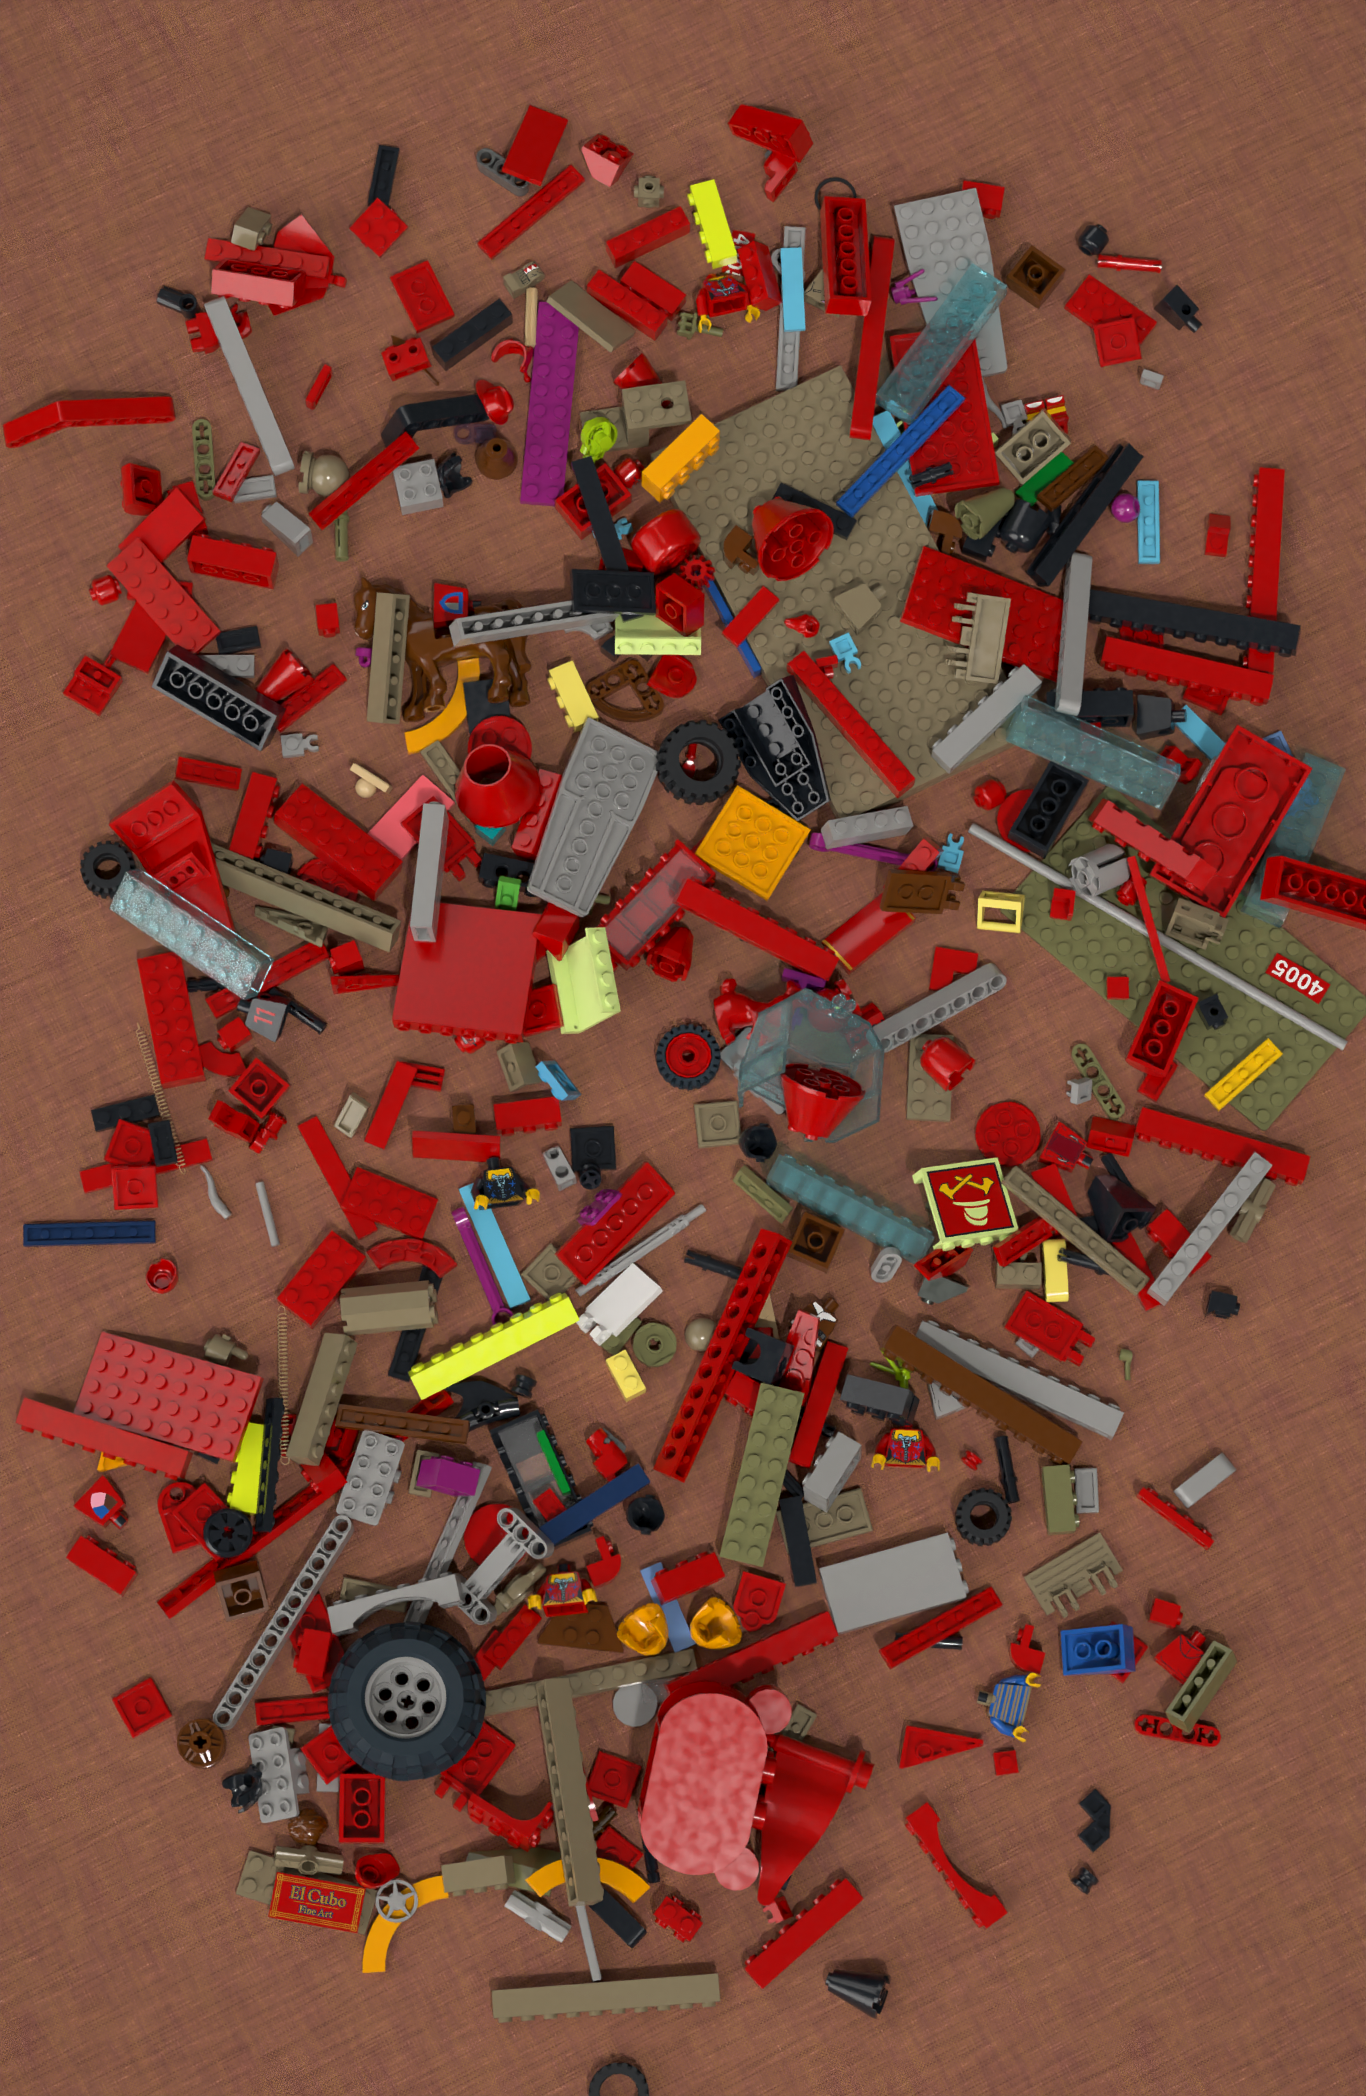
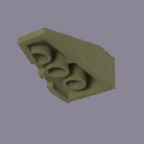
M541 1847L531 1848L529 1852L523 1849L468 1852L466 1861L498 1856H512L515 1883L508 1884V1886L537 1894L525 1880L544 1866L560 1860L561 1853ZM552 1889L547 1891L543 1896L550 1897Z

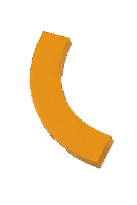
M479 658L457 661V686L447 707L427 725L413 731L404 732L408 755L419 753L437 740L441 742L445 738L447 739L464 722L467 717L463 683L480 681Z
M597 1858V1862L600 1865V1882L618 1890L632 1903L636 1902L650 1888L641 1877L628 1868L610 1860ZM562 1860L544 1866L525 1880L539 1897L543 1896L550 1889L565 1883Z
M443 1876L428 1878L412 1885L418 1896L417 1908L432 1901L449 1898V1893H444ZM406 1888L400 1893L405 1895L411 1893L412 1891L410 1890V1888ZM414 1895L406 1899L405 1908L409 1913L414 1907ZM388 1904L382 1910L386 1916L390 1909ZM394 1910L389 1918L401 1919L406 1917L407 1914L402 1910ZM380 1914L377 1916L366 1940L362 1973L385 1972L386 1955L391 1938L402 1922L394 1923L387 1921Z

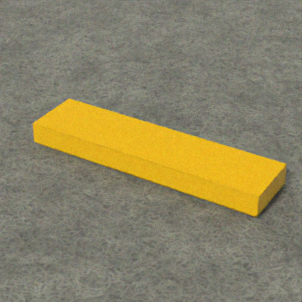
M1267 1038L1206 1092L1204 1097L1219 1112L1279 1059L1283 1053Z

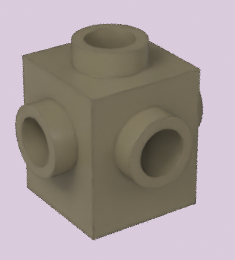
M654 176L639 178V185H634V198H638V207H659V198H664V186H660V178H655Z

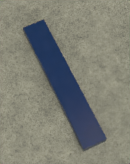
M156 1221L23 1224L24 1247L156 1244Z
M638 1463L545 1523L539 1529L556 1545L651 1482ZM539 1543L538 1545V1551L540 1554L544 1553L545 1547L542 1543Z

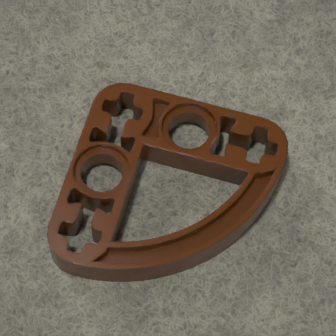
M629 660L590 682L586 688L593 706L604 715L618 721L643 722L659 716L664 710L663 699L657 690L650 687L647 693H640L638 691V685L641 683L647 684L650 678L642 665L636 660ZM630 666L633 669L638 668L636 674L639 679L635 683L632 682L635 681L633 673L628 674ZM612 676H617L620 679V683L617 686H611L608 683V679ZM604 681L608 691H606L604 687L599 691V696H597L596 694L591 695L592 688L595 687V689H600L601 687H603V684L601 682ZM630 685L645 710H620L607 704L603 699ZM651 695L655 704L659 703L658 710L650 709L651 702L648 698Z

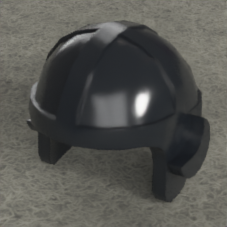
M760 1123L759 1126H749L746 1128L738 1141L739 1147L746 1157L754 1158L756 1162L765 1163V1160L770 1159L777 1147L773 1128H769V1124Z
M646 1495L645 1498H635L630 1502L625 1512L630 1527L636 1531H641V1534L651 1535V1532L657 1531L665 1519L662 1504L653 1495Z

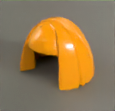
M716 1597L708 1599L701 1606L690 1624L691 1638L699 1646L708 1649H723L736 1645L741 1641L742 1631L739 1629V1621L734 1616L733 1610L728 1605H725L723 1600Z
M648 1603L646 1606L643 1605L635 1609L634 1613L628 1614L624 1618V1622H621L617 1631L618 1639L640 1654H659L666 1646L669 1632L667 1619L662 1608L657 1603Z

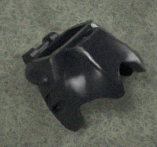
M456 453L447 456L437 468L438 477L441 482L440 488L444 491L445 498H450L454 493L466 489L473 482L471 477L461 476L462 459L460 456H456Z
M250 1764L243 1772L233 1774L222 1781L223 1788L230 1789L232 1792L231 1807H242L238 1810V1814L247 1811L262 1796V1772L254 1764ZM252 1776L255 1778V1782H254L253 1784H252Z

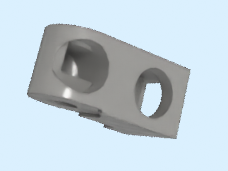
M558 1145L542 1153L559 1191L577 1183L576 1176Z

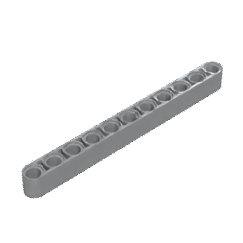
M338 1515L333 1519L213 1714V1721L221 1729L229 1730L235 1726L354 1532V1525L347 1516ZM341 1522H348V1528L345 1531H338V1525ZM336 1541L337 1545L334 1550H326L328 1542ZM324 1560V1567L316 1570L314 1568L316 1561ZM306 1579L313 1580V1585L309 1589L302 1587ZM295 1598H300V1606L291 1608V1601ZM288 1617L289 1624L286 1627H279L280 1619ZM276 1636V1645L269 1647L267 1645L268 1639ZM261 1655L265 1656V1663L261 1666H256V1658ZM247 1675H253L254 1677L250 1685H244L243 1683ZM236 1694H241V1702L237 1705L232 1704V1697ZM228 1713L230 1715L229 1721L226 1724H221L220 1716Z

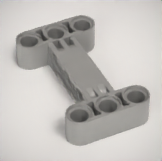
M505 1508L499 1511L497 1522L508 1534L467 1580L461 1574L453 1573L460 1577L464 1599L467 1593L472 1597L470 1605L465 1601V1604L457 1606L478 1625L489 1624L495 1621L497 1610L486 1598L526 1552L535 1559L548 1558L554 1552L553 1542L517 1508ZM509 1512L513 1515L511 1524L506 1519ZM524 1528H527L529 1531L527 1539L522 1535ZM539 1543H542L545 1547L543 1554H540L538 1551ZM483 1608L488 1614L486 1620L481 1617Z

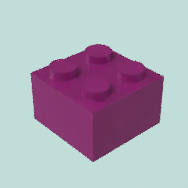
M431 1456V1459L422 1460L416 1486L454 1497L475 1496L480 1470L473 1468L472 1463L463 1461L456 1463L453 1462L454 1458L441 1456L439 1458Z

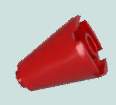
M641 353L613 383L621 389L662 384V381L648 358ZM665 400L661 403V406L665 409L671 402Z
M286 648L255 690L277 702L311 684L315 679L300 659L294 658L292 656L293 652Z

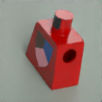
M103 1475L73 1505L76 1510L103 1528H106L112 1522L120 1530L129 1521L121 1513L126 1504Z

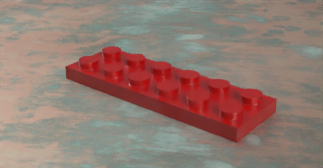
M139 538L106 565L175 645L178 644L197 655L221 633L218 627Z
M644 1162L616 1190L622 1196L595 1225L583 1224L555 1253L556 1257L582 1285L586 1286L676 1194L648 1162Z

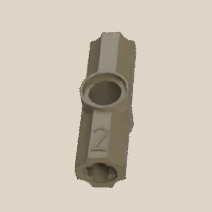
M1263 1178L1242 1205L1238 1213L1240 1215L1229 1234L1235 1240L1247 1243L1256 1223H1259L1267 1208L1266 1204L1276 1187L1272 1181Z
M306 1845L300 1849L276 1846L273 1865L295 1868L306 1876L314 1875L317 1872L340 1875L343 1869L344 1855L319 1852L312 1845Z

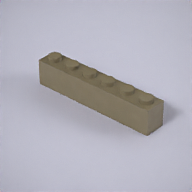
M377 592L367 709L368 722L400 723L410 595Z
M324 1334L286 1456L297 1464L319 1466L358 1344L346 1334Z

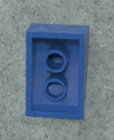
M1119 1624L1061 1631L1064 1676L1136 1672L1133 1627Z

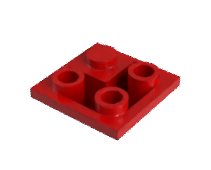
M599 134L583 145L581 149L592 178L609 187L619 180L634 155L627 147L617 145L609 137Z

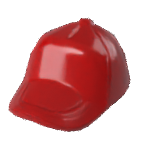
M381 1853L360 1858L354 1873L360 1886L367 1889H377L397 1877L400 1873V1868L392 1855Z

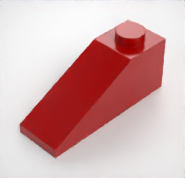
M955 1246L954 1249L949 1251L936 1249L916 1262L914 1267L928 1281L951 1275L964 1267L974 1250L971 1247L962 1248L961 1246Z

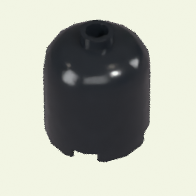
M1016 499L1014 506L1009 510L999 530L1000 538L1006 545L1005 549L1014 554L1016 552L1028 553L1032 551L1044 535L1051 521L1050 516L1043 510L1039 509L1037 512L1030 508L1031 503Z

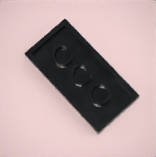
M570 570L572 612L629 615L656 614L654 572Z

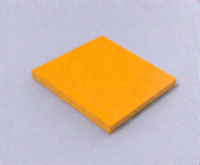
M737 785L698 847L695 855L708 866L768 901L811 829Z

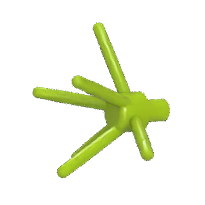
M886 1358L893 1369L874 1362L870 1363L875 1368L894 1374L895 1379L899 1380L900 1387L909 1389L908 1379L911 1378V1372L903 1369L901 1362L898 1361L899 1366H896L894 1361Z

